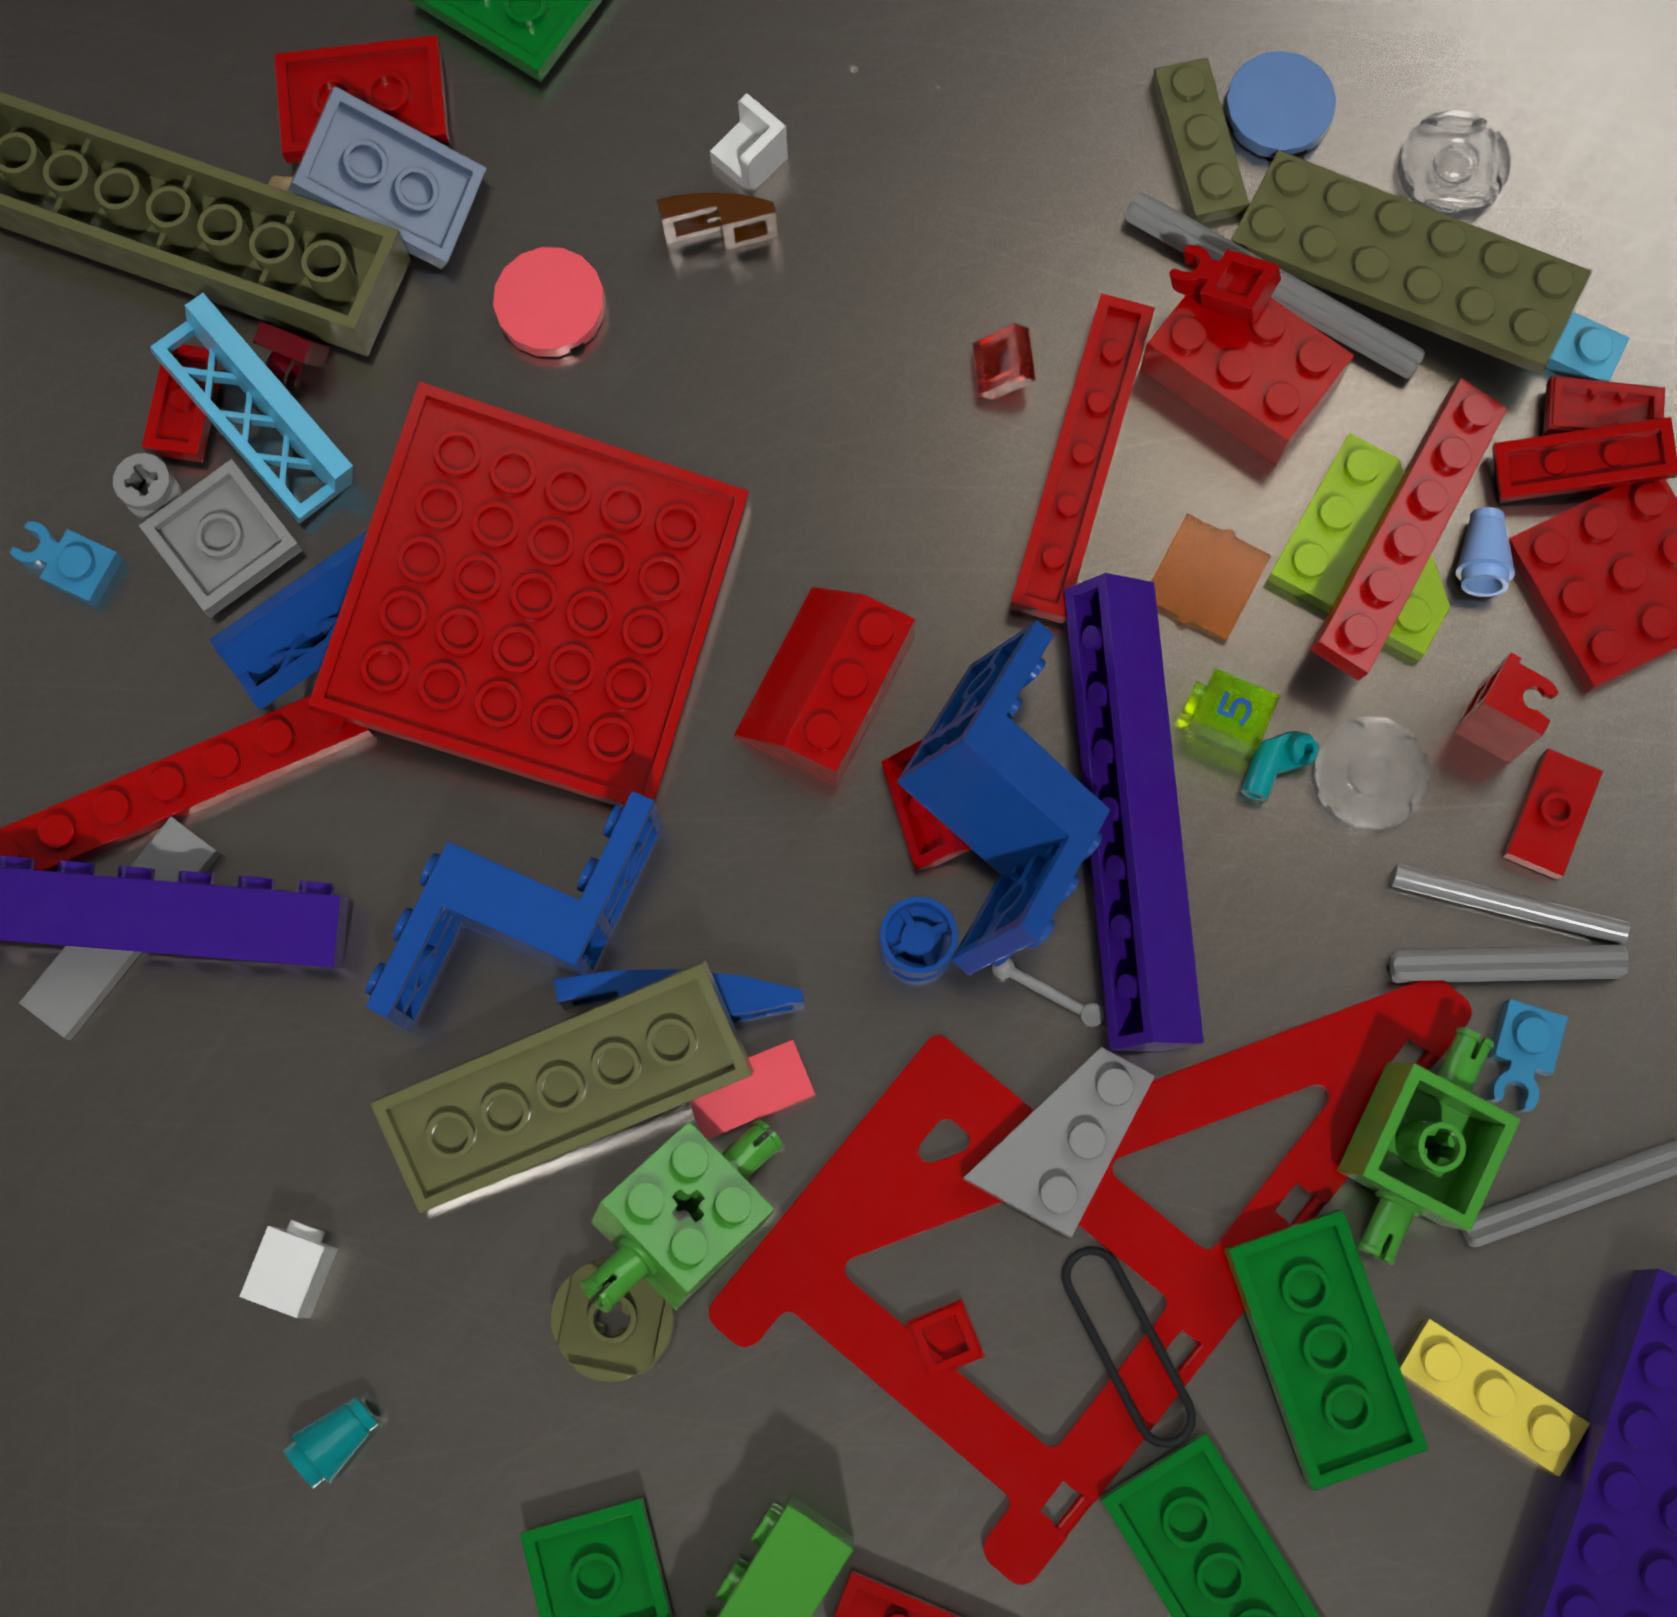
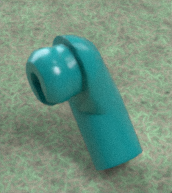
M1296 730L1261 741L1254 751L1240 792L1254 800L1268 801L1278 774L1300 768L1303 765H1309L1315 761L1319 752L1316 739L1310 734Z

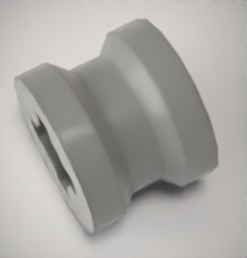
M148 453L133 454L125 458L117 466L113 475V488L117 497L126 504L127 508L136 517L145 521L182 495V488L178 479L169 471L166 464L157 456ZM144 479L145 485L142 487L141 491L136 490L137 488H139V485L143 482Z

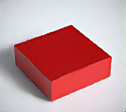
M962 1299L905 1322L918 1355L921 1353L930 1376L952 1367L957 1369L985 1357ZM929 1347L941 1356L944 1361L935 1364Z

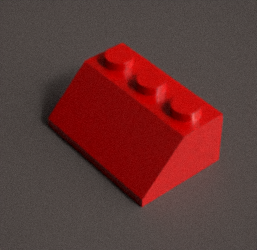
M812 587L734 734V738L837 788L914 640L916 619L864 594Z

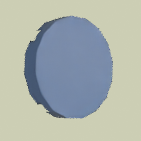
M1280 50L1259 54L1242 64L1230 81L1224 111L1226 120L1229 119V123L1234 129L1233 135L1241 145L1259 156L1274 158L1278 150L1294 156V153H1300L1306 149V152L1318 146L1330 129L1337 101L1332 81L1320 65L1302 54Z

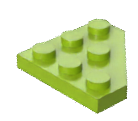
M1349 432L1267 581L1329 613L1405 473L1400 459ZM1431 554L1385 644L1417 661H1420L1427 652L1450 609L1433 554Z

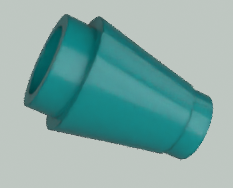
M355 1396L348 1403L342 1404L291 1434L294 1441L285 1447L282 1452L305 1481L314 1489L325 1479L330 1483L370 1435L369 1432L379 1424Z

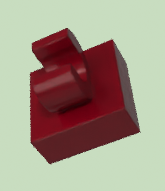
M261 321L253 343L273 351L265 365L283 385L288 384L293 387L297 386L301 378L303 363L324 368L331 346L284 327Z

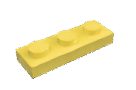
M1423 1319L1398 1361L1403 1378L1552 1476L1560 1477L1590 1425L1589 1422L1431 1319Z

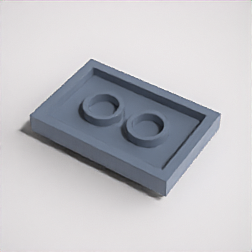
M334 86L328 95L288 190L296 195L397 229L407 252L442 269L450 259L487 168Z

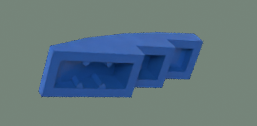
M682 969L613 970L553 980L557 1002L564 1010L609 1001ZM711 972L733 1024L805 1009L801 989L741 975Z

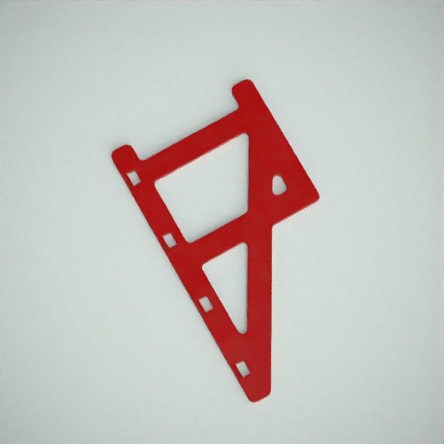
M1443 980L1417 981L1152 1081L1078 1226L1162 1295L1165 1307L1152 1326L1165 1350L1180 1331L1191 1340L1198 1342L1176 1371L1184 1387L1245 1310L1224 1249L1317 1217L1348 1178L1338 1172L1337 1169L1386 1063L1392 1062L1408 1041L1416 1049L1424 1052L1416 1064L1430 1071L1451 1046L1457 1027L1465 1028L1472 1017L1470 1003ZM934 1035L927 1040L715 1297L709 1307V1318L715 1328L740 1347H750L759 1342L783 1313L791 1312L802 1319L1007 1495L1009 1500L1008 1508L986 1535L983 1541V1552L988 1562L1008 1580L1018 1585H1025L1037 1578L1068 1538L1070 1532L1091 1505L1097 1501L1144 1438L1135 1427L1110 1378L1057 1445L1047 1446L1043 1444L954 1367L930 1376L921 1352L917 1353L908 1328L846 1276L845 1266L849 1260L1003 1202L962 1179L1034 1110L950 1040L942 1035ZM1311 1086H1318L1326 1093L1327 1099L1323 1108L1217 1243L1210 1249H1204L1196 1244L1117 1179L1113 1173V1164L1118 1158ZM949 1120L968 1135L969 1146L960 1153L932 1163L922 1160L919 1155L920 1144L940 1121ZM1296 1184L1304 1192L1311 1194L1312 1198L1291 1225H1289L1288 1221L1275 1210ZM1145 1333L1118 1367L1117 1372L1145 1426L1151 1431L1178 1397V1393ZM929 1347L935 1364L944 1361L941 1356ZM1064 1481L1074 1491L1081 1494L1055 1526L1053 1521L1040 1510Z

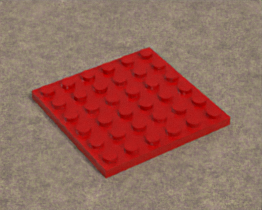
M419 381L308 704L309 710L612 805L619 803L625 806L632 791L655 801L749 491Z

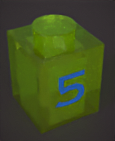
M1215 668L1206 685L1196 681L1182 711L1183 714L1192 717L1185 735L1249 762L1260 746L1280 695Z

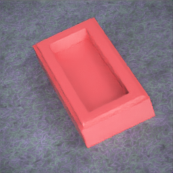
M794 1040L748 1057L754 1070L752 1076L689 1102L700 1132L708 1141L746 1126L756 1119H763L816 1097Z

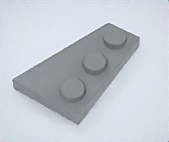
M1101 1047L962 1180L1071 1238L1155 1075Z

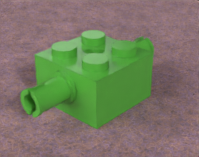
M1457 1027L1456 1035L1438 1074H1434L1415 1063H1386L1337 1169L1341 1174L1376 1191L1375 1196L1380 1200L1361 1241L1358 1242L1356 1247L1364 1253H1371L1372 1257L1390 1265H1394L1396 1261L1395 1257L1414 1216H1424L1441 1226L1471 1231L1521 1121L1520 1118L1476 1096V1093L1472 1091L1485 1060L1495 1044L1487 1037H1483L1480 1040L1481 1034L1464 1027ZM1425 1142L1431 1145V1149L1428 1155V1150L1424 1147Z
M754 1120L750 1127L727 1149L719 1152L688 1121L600 1202L591 1223L611 1242L617 1251L593 1274L580 1283L583 1292L589 1300L607 1283L611 1284L598 1296L599 1299L594 1304L598 1309L605 1313L610 1312L613 1306L644 1277L676 1311L762 1228L775 1209L747 1179L774 1153L782 1149L781 1140L775 1131L760 1145L754 1146L763 1138V1133L770 1127L761 1120ZM684 1209L692 1218L688 1216L680 1222L674 1217L673 1212L675 1210L679 1212Z

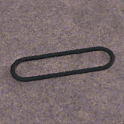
M1087 1246L1077 1249L1068 1256L1063 1266V1286L1135 1427L1145 1441L1156 1447L1171 1448L1181 1445L1190 1437L1195 1428L1196 1411L1187 1390L1123 1269L1112 1253L1101 1247ZM1088 1255L1099 1256L1111 1266L1187 1413L1186 1425L1177 1436L1168 1439L1159 1438L1152 1434L1145 1426L1073 1287L1071 1270L1075 1262L1080 1258Z

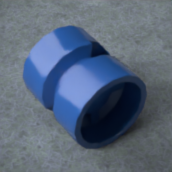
M914 896L900 900L888 910L881 923L879 953L883 966L893 978L904 984L921 986L935 982L947 972L956 951L958 929L955 919L945 905L932 898Z

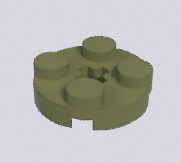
M608 1256L598 1258L580 1267L561 1284L553 1301L550 1324L552 1335L556 1345L560 1348L561 1354L578 1373L597 1381L619 1382L649 1371L666 1352L674 1332L675 1309L643 1277L619 1300L622 1303V1313L630 1316L629 1327L619 1328L615 1338L606 1336V1326L596 1322V1316L600 1309L594 1304L599 1299L598 1296L611 1284L607 1283L589 1300L583 1292L580 1283L611 1257Z

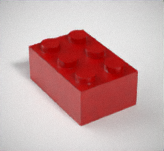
M1200 293L1185 295L1149 340L1140 371L1271 463L1277 465L1339 385L1354 355L1271 297L1253 324L1202 307Z

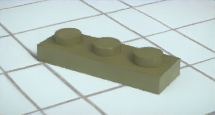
M1208 57L1155 68L1152 81L1191 219L1202 224L1244 215L1249 206V200Z

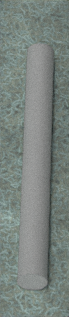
M1400 864L1395 865L1391 876V887L1622 945L1626 943L1630 932V922Z

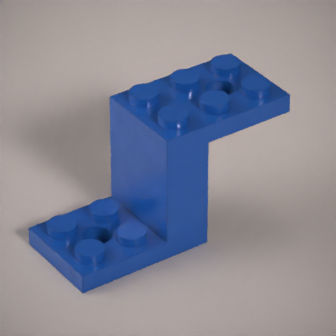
M1038 620L968 667L897 780L900 786L1000 874L951 959L967 975L990 964H993L995 967L1000 966L1013 953L1025 947L1035 949L1048 938L1055 927V921L1052 919V916L1058 905L1066 900L1077 887L1079 877L1075 874L1082 861L1088 858L1099 846L1102 840L1099 830L1110 812V809L1011 719L1022 704V700L1018 697L1021 689L1030 684L1043 670L1046 661L1041 656L1054 636Z
M632 791L625 806L619 803L615 805L603 832V836L609 838L599 860L594 857L589 859L577 885V890L583 892L580 900L447 841L441 855L434 853L423 869L420 886L424 887L415 908L407 907L395 926L393 940L397 944L387 964L380 962L368 980L365 995L370 998L365 1008L387 1022L411 1032L462 926L569 975L577 976L594 973L664 827L655 802Z

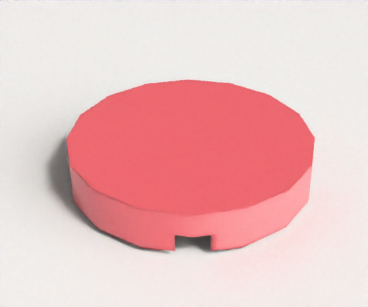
M539 247L520 254L504 267L494 287L493 307L502 331L518 349L534 356L560 357L571 353V349L578 347L582 342L585 345L596 335L604 319L605 294L597 271L581 255L564 248Z

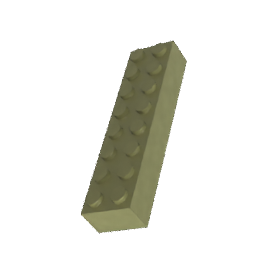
M0 92V227L194 296L204 293L211 302L368 357L411 261L397 229Z

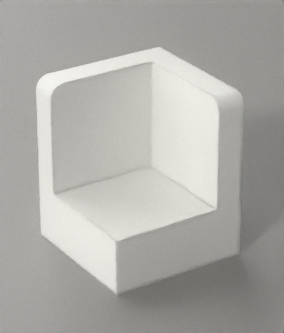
M746 93L738 101L740 122L710 150V156L713 164L752 195L788 159L786 125Z

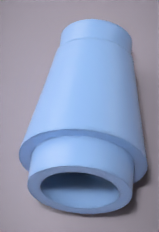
M1481 507L1470 513L1456 569V577L1461 581L1462 590L1470 595L1479 597L1500 595L1508 589L1509 581L1515 576L1505 514L1498 508Z

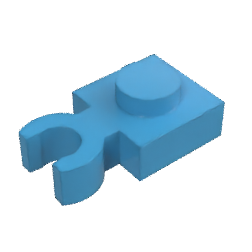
M27 521L25 528L32 535L40 538L39 546L32 552H23L19 548L12 547L10 554L26 568L34 570L44 568L39 578L46 585L96 608L120 567L123 558L116 551L69 529L66 530L58 543L55 536L45 526L38 522Z
M1513 999L1503 1003L1493 1040L1495 1045L1490 1051L1489 1058L1505 1063L1503 1073L1494 1077L1490 1082L1487 1091L1488 1101L1493 1103L1502 1101L1506 1086L1514 1084L1520 1089L1522 1094L1518 1111L1527 1113L1536 1107L1539 1101V1087L1534 1080V1075L1537 1073L1549 1076L1554 1073L1568 1017Z

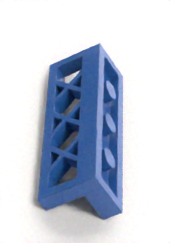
M367 531L209 639L214 649L239 679L248 696L259 710L321 668ZM323 636H327L325 640H323L316 646L311 647L312 644L318 641L320 638H322ZM276 669H279L276 674L268 678L260 685H257V682L262 680L264 677H266Z

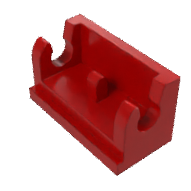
M1512 652L1479 685L1454 730V733L1509 763L1544 734L1550 723V720L1541 712L1525 705L1523 701L1524 692L1530 689L1536 690L1542 697L1553 699L1558 695L1557 688L1549 679L1520 664L1519 662L1522 658Z

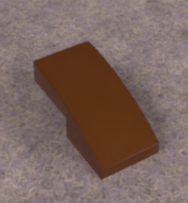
M719 192L684 194L657 199L666 244L720 231L726 251L778 237L776 209L774 202L742 194Z

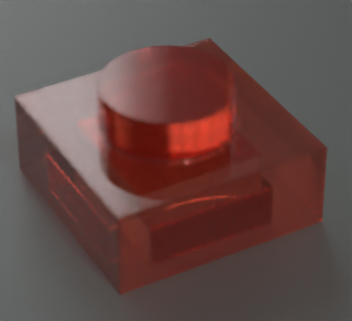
M1013 323L973 343L979 396L995 400L1036 381L1029 328Z

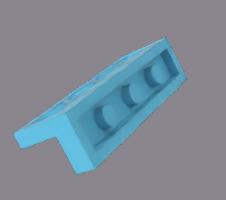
M201 293L185 305L187 321L150 346L151 353L300 524L353 484V465L207 296ZM196 336L209 351L208 369L182 367L171 352ZM216 360L226 372L215 371ZM194 380L206 382L205 392ZM214 383L238 385L246 394L245 413L219 410L212 402ZM253 403L263 415L252 414ZM232 423L243 424L242 435ZM251 425L275 428L283 437L282 456L257 453L249 444ZM290 446L301 458L289 457ZM269 466L280 467L279 478ZM287 468L311 470L325 486L300 503L286 487Z

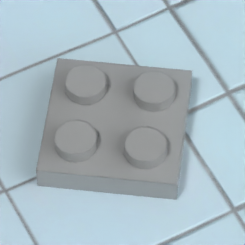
M232 459L139 525L146 537L209 618L213 617L303 551Z

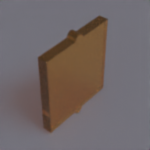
M1187 513L1151 581L1155 584L1157 608L1176 617L1181 627H1186L1189 624L1226 643L1271 554L1234 537L1235 532L1232 529L1222 531Z

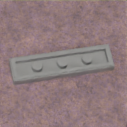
M170 817L131 866L155 869L154 880L178 882L179 871L206 873L221 854L176 819ZM65 946L19 1004L60 1036L72 1040L142 952Z

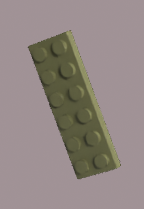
M1280 150L1276 153L1231 238L1232 242L1268 262L1278 264L1280 269L1298 279L1541 376L1592 273L1589 269Z
M706 960L381 1096L371 1102L370 1105L418 1213L421 1214L750 1077L754 1070Z

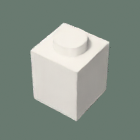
M290 1220L287 1230L268 1226L239 1297L295 1318H311L338 1248L321 1243L325 1231L295 1220Z

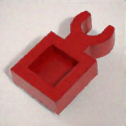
M1187 245L1183 252L1186 265L1196 269L1183 272L1172 268L1169 272L1172 288L1176 292L1184 295L1200 293L1202 307L1253 324L1281 281L1278 264L1229 249L1225 251L1220 261L1210 259L1209 253L1204 248L1195 245Z

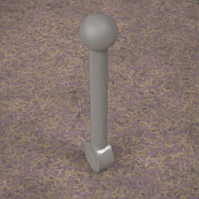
M1010 958L1000 966L995 967L993 964L991 965L992 972L997 978H1011L1078 1014L1084 1026L1095 1028L1102 1023L1104 1011L1101 1006L1095 1003L1084 1005L1015 968Z

